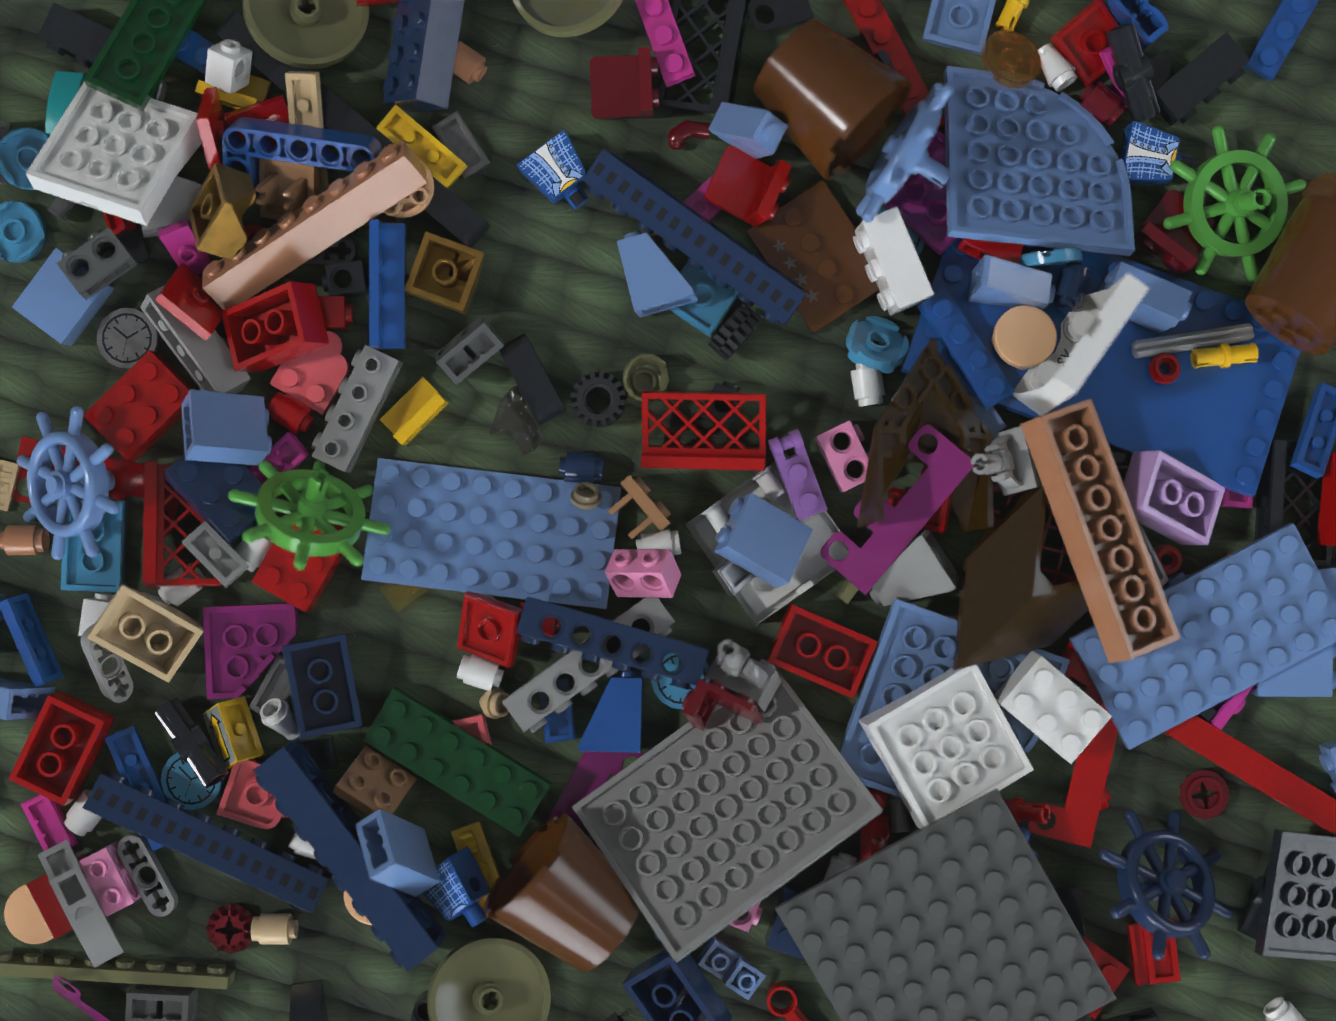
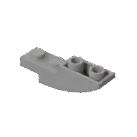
M65 840L38 854L53 891L94 968L124 952L102 910L69 841Z

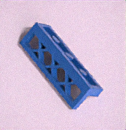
M369 219V346L374 349H406V291L404 290L406 286V224L382 223L379 219Z

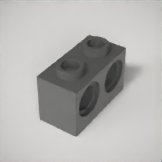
M109 227L92 233L88 237V242L79 248L69 249L62 255V260L56 263L85 300L138 265ZM115 247V253L112 257L102 258L105 248ZM84 264L89 265V271L86 275L76 276L78 267Z
M480 315L435 353L436 363L457 385L504 346L502 337L484 316Z
M136 984L127 992L125 1021H193L197 1017L198 988Z

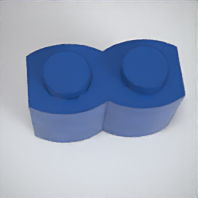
M1148 0L1105 1L1106 6L1119 25L1134 22L1142 51L1169 29L1164 15L1156 7L1150 5Z

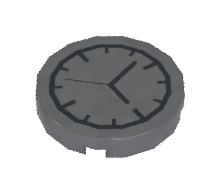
M120 308L110 312L102 320L97 330V345L101 355L108 363L119 368L130 369L149 350L158 351L160 334L144 312L135 308Z

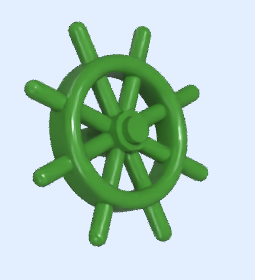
M1216 125L1212 129V137L1217 155L1204 161L1196 170H1193L1179 160H1174L1170 164L1171 171L1188 181L1184 194V213L1166 218L1163 226L1171 230L1187 225L1194 239L1205 248L1195 267V272L1198 275H1204L1208 271L1216 255L1242 257L1247 280L1255 282L1259 273L1254 254L1268 247L1276 238L1279 239L1284 230L1283 226L1287 216L1288 195L1303 191L1307 187V183L1303 179L1284 183L1279 171L1266 159L1276 141L1273 134L1268 133L1263 137L1256 152L1247 150L1229 151L1224 128ZM1233 164L1247 168L1239 185H1237ZM1219 169L1221 170L1225 189L1210 180ZM1256 177H1258L1265 189L1250 190ZM1204 192L1215 198L1217 203L1203 207ZM1265 206H1268L1267 216L1257 211V209H1265ZM1221 215L1222 217L1213 231L1206 219ZM1246 219L1261 228L1252 239H1250ZM1232 223L1234 224L1238 244L1224 240Z
M318 459L315 460L312 470L297 469L281 473L270 462L263 460L259 464V470L268 480L261 486L258 494L236 489L228 493V498L231 501L255 507V516L259 526L244 531L242 539L250 543L267 536L281 548L296 553L294 567L298 570L305 569L309 556L323 557L340 552L354 566H361L364 558L352 546L359 538L361 531L388 535L391 527L387 523L365 518V507L361 499L373 495V485L366 484L352 489L342 480L330 475L325 470L326 463ZM284 494L290 501L277 499L276 497ZM342 507L347 514L335 512L333 510ZM274 511L286 513L288 515L278 518ZM331 524L344 526V528L337 531ZM296 525L300 531L292 528V526ZM319 530L322 534H313V532Z

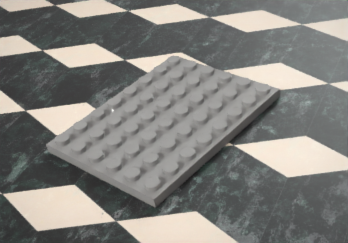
M778 669L776 671L782 682L765 712L758 710L763 718L761 724H757L717 704L704 731L692 726L688 722L572 806L675 962H679L883 812L882 808Z

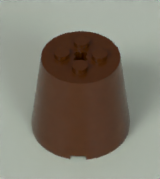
M811 20L803 24L767 58L754 85L756 96L771 114L788 125L785 132L825 180H832L835 176L833 172L836 170L840 174L844 173L875 144L891 123L887 120L894 109L899 111L903 108L912 90V83L906 77L818 20Z
M1322 195L1307 196L1296 206L1245 299V304L1250 314L1268 332L1284 344L1313 355H1323L1336 344V199Z
M565 813L560 818L554 816L523 843L509 860V863L513 865L504 879L502 877L496 879L484 905V913L488 917L582 972H587L598 966L618 947L629 934L640 911V908L606 857L573 819Z

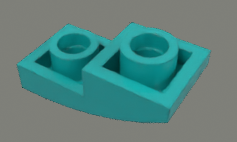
M55 72L46 110L45 133L48 136L51 135L84 83L83 79L86 76L84 73Z

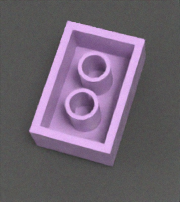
M1160 450L1133 452L1123 485L1136 520L1180 545H1208L1225 487Z

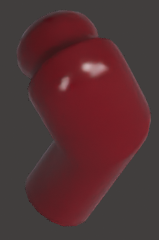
M690 120L681 122L669 131L667 136L669 138L668 146L673 150H681L684 147V141L690 137L709 140L710 131L708 128L711 124Z

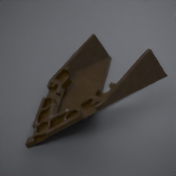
M934 337L930 338L874 426L857 527L863 528L884 521V496L906 462L922 463L924 467L928 466L909 449L910 440L922 426L931 425L971 459L976 454H992V452H985V448L992 443V433L986 423L982 424L973 410L975 407L974 403L951 365H946L937 350L940 347ZM924 434L919 438L918 448L922 453L931 454L937 449L938 441L934 435ZM971 469L952 492L950 510L964 533H973L994 527L993 481L991 479L993 474H976Z
M1043 486L1016 494L995 520L994 527L986 531L964 559L963 571H966L964 589L961 590L956 634V640H959L957 658H954L953 670L1051 646L1089 610L1078 580L1053 586L1040 572L1047 499Z

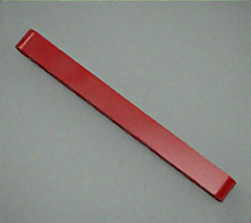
M1069 641L1060 655L1070 660L1065 673L1096 691L1072 643ZM1195 715L1163 732L1336 836V799Z

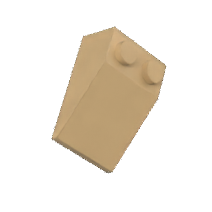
M122 584L86 637L169 683L204 631L195 619L168 604Z

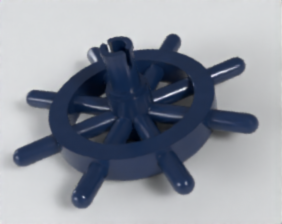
M1132 809L1126 810L1124 818L1135 838L1126 844L1121 855L1107 848H1103L1099 852V857L1103 861L1117 867L1118 886L1123 901L1111 908V916L1119 919L1130 913L1144 929L1154 934L1152 956L1156 960L1164 958L1167 939H1177L1187 935L1199 957L1208 959L1211 956V952L1199 930L1207 924L1213 912L1224 918H1231L1234 914L1230 906L1215 900V884L1209 866L1221 859V853L1217 850H1212L1202 855L1195 845L1179 835L1181 814L1176 810L1171 811L1169 814L1167 830H1153L1147 833L1136 812ZM1154 846L1165 849L1163 862ZM1143 853L1152 869L1139 864ZM1176 857L1182 862L1184 867L1180 869L1175 867ZM1139 878L1144 879V882L1140 883ZM1191 878L1193 889L1186 886L1187 879ZM1182 898L1193 902L1191 913ZM1149 901L1158 902L1157 912L1149 904ZM1171 905L1181 923L1169 920Z

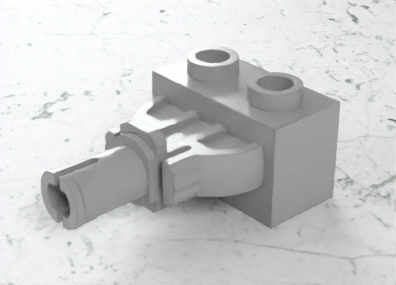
M1021 426L992 434V443L985 448V452H992V454H976L971 460V465L979 464V467L972 468L976 474H997V476H993L991 479L994 482H998L999 487L1003 491V496L1020 494L1043 486Z
M731 640L722 641L718 647V655L705 675L708 682L714 679L727 687L726 691L735 696L740 692L755 700L754 705L760 711L765 712L782 682L776 671L777 667L764 659H761L759 662L751 659L747 649L737 645L735 642L733 643Z

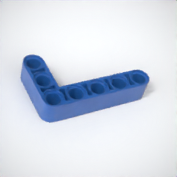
M249 117L236 119L223 133L222 137L223 165L250 174L254 189L259 184V158L354 172L359 164L365 161L370 162L379 156L382 151L380 142L370 135ZM236 131H239L242 134H244L246 140L240 139L237 136ZM266 135L273 137L277 145L270 143ZM297 140L305 142L308 149L300 147ZM328 145L335 146L338 149L339 154H335L332 151H330ZM358 149L367 151L370 158L363 157ZM236 161L242 162L245 165L246 170L241 169L237 165Z

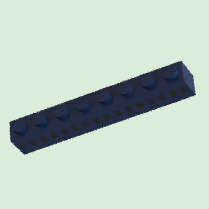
M602 149L584 176L583 181L589 185L587 190L599 199H603L605 196L614 203L612 208L625 217H628L629 214L639 220L637 224L639 228L650 235H653L654 232L664 238L662 244L675 253L681 250L689 256L687 261L700 271L706 268L714 274L712 279L725 289L729 286L739 292L737 297L751 307L756 304L764 310L762 315L772 323L778 325L781 322L785 325L809 293V291L610 149Z
M110 772L108 777L100 774L83 809L312 914L328 881V878L323 877L325 870L310 863L307 868L295 864L297 857L282 850L279 855L267 851L269 844L254 837L251 842L239 838L241 831L224 824L222 829L211 825L213 818L196 811L194 816L183 812L185 805L170 798L163 803L154 798L156 792L142 785H139L137 790L126 786L125 784L128 779L116 773Z

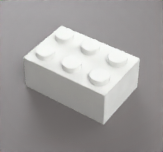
M898 207L876 215L870 223L863 220L855 230L856 236L853 237V241L858 253H864L868 264L865 265V270L870 281H876L880 291L877 294V298L883 311L888 310L890 316L918 305L933 296V290Z
M1034 651L1027 655L994 694L998 704L1070 764L1074 762L1112 717L1059 670Z

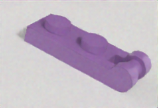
M796 429L788 432L789 436L781 439L775 437L768 440L795 516L798 521H801L828 509L804 447L803 439L799 430ZM793 447L795 455L785 458L783 451Z

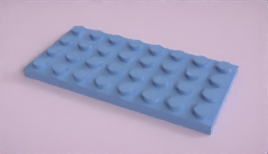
M378 458L370 520L389 524L391 531L388 535L367 533L361 580L464 593L469 591L482 595L526 600L527 596L555 604L607 610L610 582L605 574V570L614 551L619 514L618 510L611 516L608 510L620 501L622 488L595 484L602 496L601 503L596 508L582 510L574 506L570 500L571 492L579 483Z
M1289 523L1163 589L1181 639L1132 660L1109 663L1095 625L1069 638L1107 712L1112 716L1111 720L1126 748L1130 750L1336 643V603L1294 523Z

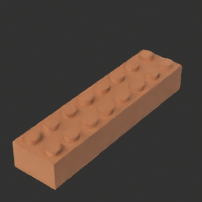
M1092 399L1020 424L1108 662L1132 660L1181 639Z

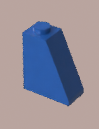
M619 670L618 675H612L579 742L578 751L640 753L643 676H637L636 670H630L629 672Z

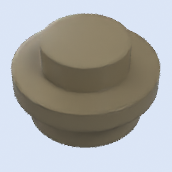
M590 482L577 484L570 496L572 504L582 510L596 508L600 505L602 498L599 488Z

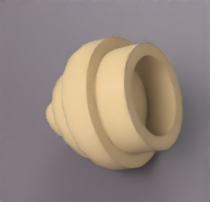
M492 688L491 691H486L479 700L483 713L491 719H499L506 716L509 711L502 703V700L508 697L509 694L500 688Z

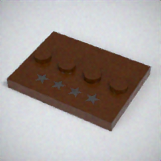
M824 180L779 208L771 220H766L759 226H752L746 230V234L765 261L809 291L797 308V311L813 334L879 291L876 281L871 282L866 273L865 265L868 262L864 253L859 254L855 247L853 237L856 236V229Z

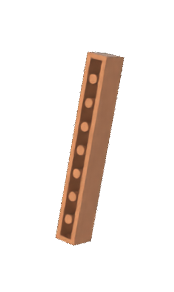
M403 140L395 145H388L380 152L379 156L370 162L365 161L359 164L353 173L344 179L339 178L335 180L320 195L309 197L303 206L294 212H287L282 215L276 224L268 229L263 228L259 230L253 239L245 243L244 247L237 251L233 260L222 258L219 261L215 260L209 263L203 271L202 289L223 310L248 300L368 222L369 219L376 217L427 183L426 167Z

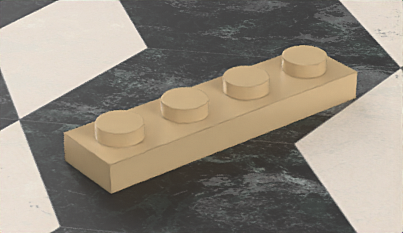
M300 71L285 73L289 123L324 128L320 73ZM297 140L300 147L308 149L305 142ZM320 167V192L323 193L329 188L327 168Z

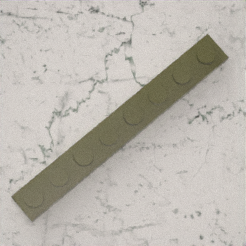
M0 951V976L54 979V975H58L64 980L228 989L235 982V969H226L224 964L196 967V964L193 962H180L176 966L165 965V961L150 960L143 964L135 963V960L131 958H120L116 962L107 961L94 968L89 957L85 958V960L74 959L73 955L62 954L56 955L54 958H45L42 953H26L24 956H13L11 951Z

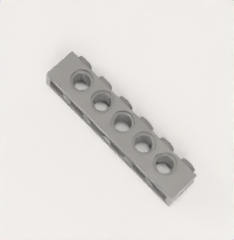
M646 597L612 620L613 622L632 627L633 622L641 618L648 624L647 632L664 637L672 631L670 625L675 622L658 598ZM609 635L603 640V648L607 653H609L607 642L610 638L615 637L614 635ZM589 638L580 643V645L585 644L589 640ZM639 644L634 648V659L648 649L644 644ZM572 649L569 655L565 654L503 699L502 703L523 732L530 729L533 733L547 723L544 717L554 710L557 714L561 713L573 704L570 698L579 692L582 696L586 695L597 686L596 679L603 674L610 677L619 669L611 667L613 661L600 658L597 670L587 673L582 669L581 665L583 652ZM563 673L570 674L574 679V684L568 691H561L556 685L558 676ZM536 692H544L548 695V705L543 709H536L531 705V697Z

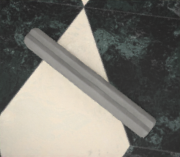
M1247 323L1137 340L1132 343L1131 350L1134 358L1156 356L1161 353L1169 354L1189 351L1193 348L1200 349L1218 346L1220 343L1234 344L1247 342L1254 338L1253 326Z

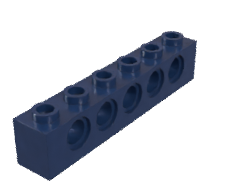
M529 596L526 598L516 633L522 634L521 641L538 646L540 640L552 643V650L569 655L570 649L583 652L582 659L599 663L600 658L613 661L612 668L626 672L630 671V667L643 670L641 676L656 681L660 680V676L672 678L671 685L689 690L691 684L696 686L699 679H701L709 650ZM548 617H554L560 623L558 633L552 636L545 634L542 630V623ZM578 626H584L590 632V638L585 644L580 645L573 640L572 633ZM609 635L616 636L620 642L619 649L614 653H607L603 648V640ZM639 644H644L649 648V657L644 662H637L633 657V650ZM669 653H674L679 658V665L673 671L666 670L663 665V659Z

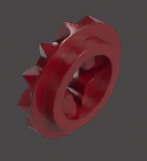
M1198 769L1196 772L1186 775L1184 782L1179 785V800L1184 810L1193 817L1210 819L1219 815L1227 806L1229 800L1228 786L1219 774L1211 770ZM1201 784L1206 790L1215 791L1206 796L1205 804L1199 797L1192 796L1200 792Z
M226 904L217 908L210 915L205 929L209 936L208 942L213 943L217 951H224L229 954L243 951L252 942V914L246 908L237 904ZM230 917L233 927L241 929L233 934L231 940L228 932L221 929L228 925Z

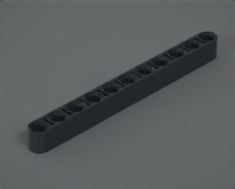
M235 9L215 32L221 40L237 41L242 47L253 51L251 65L286 95L285 73L289 71L309 72L306 69L284 64L267 54L253 39L246 26L244 17ZM320 82L324 127L331 130L373 136L380 142L382 150L388 145H395ZM358 149L363 157L370 158L367 151ZM433 177L434 194L430 204L424 211L465 246L473 248L490 228V225Z

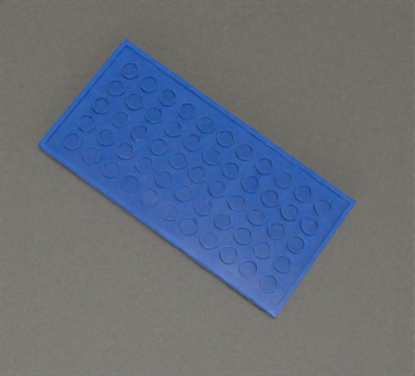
M957 238L941 254L931 288L934 295L944 288L947 289L1013 389H1015L1029 368L1019 370L1007 364L997 354L991 342L996 322L1011 308L968 301L971 271L980 260L957 250L959 243L963 239ZM1023 245L1021 255L1033 252L1054 251V249L1060 248ZM1081 251L1083 260L1075 263L1083 265L1091 271V283L1086 295L1098 292L1104 277L1119 263L1124 262L1192 291L1188 301L1192 303V307L1184 321L1180 320L1174 328L1171 327L1162 334L1127 320L1078 391L1046 414L1092 399L1109 447L1133 455V452L1160 450L1222 485L1225 489L1249 498L1254 497L1300 350L1284 344L1262 327L1248 311L1245 301L1115 254ZM1067 264L1033 269L1052 274L1051 284L1056 286L1062 269L1066 268ZM1052 302L1043 311L1052 319L1056 328L1057 342L1052 353L1054 354L1061 340V323L1069 312L1058 309L1055 306V302ZM921 313L901 372L909 373L930 338L934 337L940 347L937 350L946 365H951L968 395L978 398ZM1249 323L1253 326L1254 338L1247 342L1229 344V346L1256 343L1259 357L1256 363L1231 364L1229 368L1208 366L1194 369L1190 360L1191 350L1169 353L1178 360L1180 374L1174 382L1163 385L1156 383L1149 375L1148 366L1151 359L1155 356L1134 358L1131 345L1137 340ZM1165 365L1159 366V371L1162 374L1168 373ZM1009 395L995 405L1031 419L1040 417L1039 414L1012 395Z

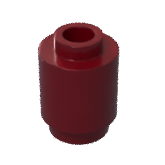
M1101 81L1096 86L1090 82L1079 96L1083 100L1080 105L1089 111L1101 124L1105 122L1109 127L1126 109V106L1121 103L1123 99Z

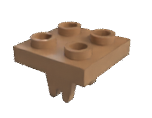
M259 158L260 184L256 186L255 190L260 192V197L256 199V204H260L261 217L279 220L285 213L294 212L303 206L309 197L321 194L320 167Z
M629 475L620 483L628 494L608 510L611 516L632 498L648 516L646 520L628 534L631 539L652 522L660 531L671 523L667 519L671 513L660 500L654 503L647 494L652 490L641 477L638 476L634 480Z
M365 746L337 783L332 793L368 816L378 809L393 814L417 778L373 749Z

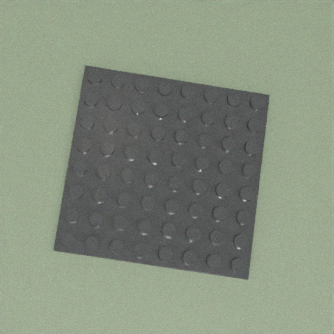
M997 788L775 907L776 912L842 1021H1075L1117 999Z

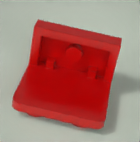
M728 146L724 150L704 194L705 200L746 223L757 227L766 220H771L776 214L779 207L776 200L779 193H784L790 183L791 177L788 176L792 165L781 159L770 167L736 147Z

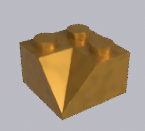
M215 163L188 209L197 250L233 260L237 251L244 247L247 233L244 230L242 215L247 207L252 206L256 197V190L253 187L250 174Z
M425 232L404 290L409 295L467 316L478 285L485 253Z

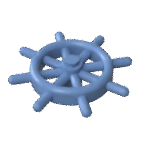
M935 83L926 99L918 102L908 112L884 144L882 152L867 180L865 187L867 194L856 208L857 215L862 217L864 222L870 223L874 220L881 205L887 203L896 194L910 174L916 175L919 173L940 188L950 177L952 170L930 158L926 149L942 116L941 109L953 93L950 85Z
M75 406L71 409L68 431H54L49 415L46 412H39L36 415V420L43 438L36 444L30 457L20 455L17 458V464L28 470L27 488L31 507L23 514V519L28 523L38 519L45 529L54 534L51 556L55 560H60L64 556L66 537L80 536L86 554L89 557H96L99 549L92 531L101 522L105 511L110 514H117L120 510V505L108 498L109 490H112L115 486L114 474H111V471L106 470L104 460L113 453L114 448L108 443L98 448L87 435L81 433L84 411L80 406ZM64 445H66L65 456L61 450ZM77 459H78L80 465L76 468ZM80 498L84 499L83 506L80 501ZM70 511L73 516L74 522L69 521Z

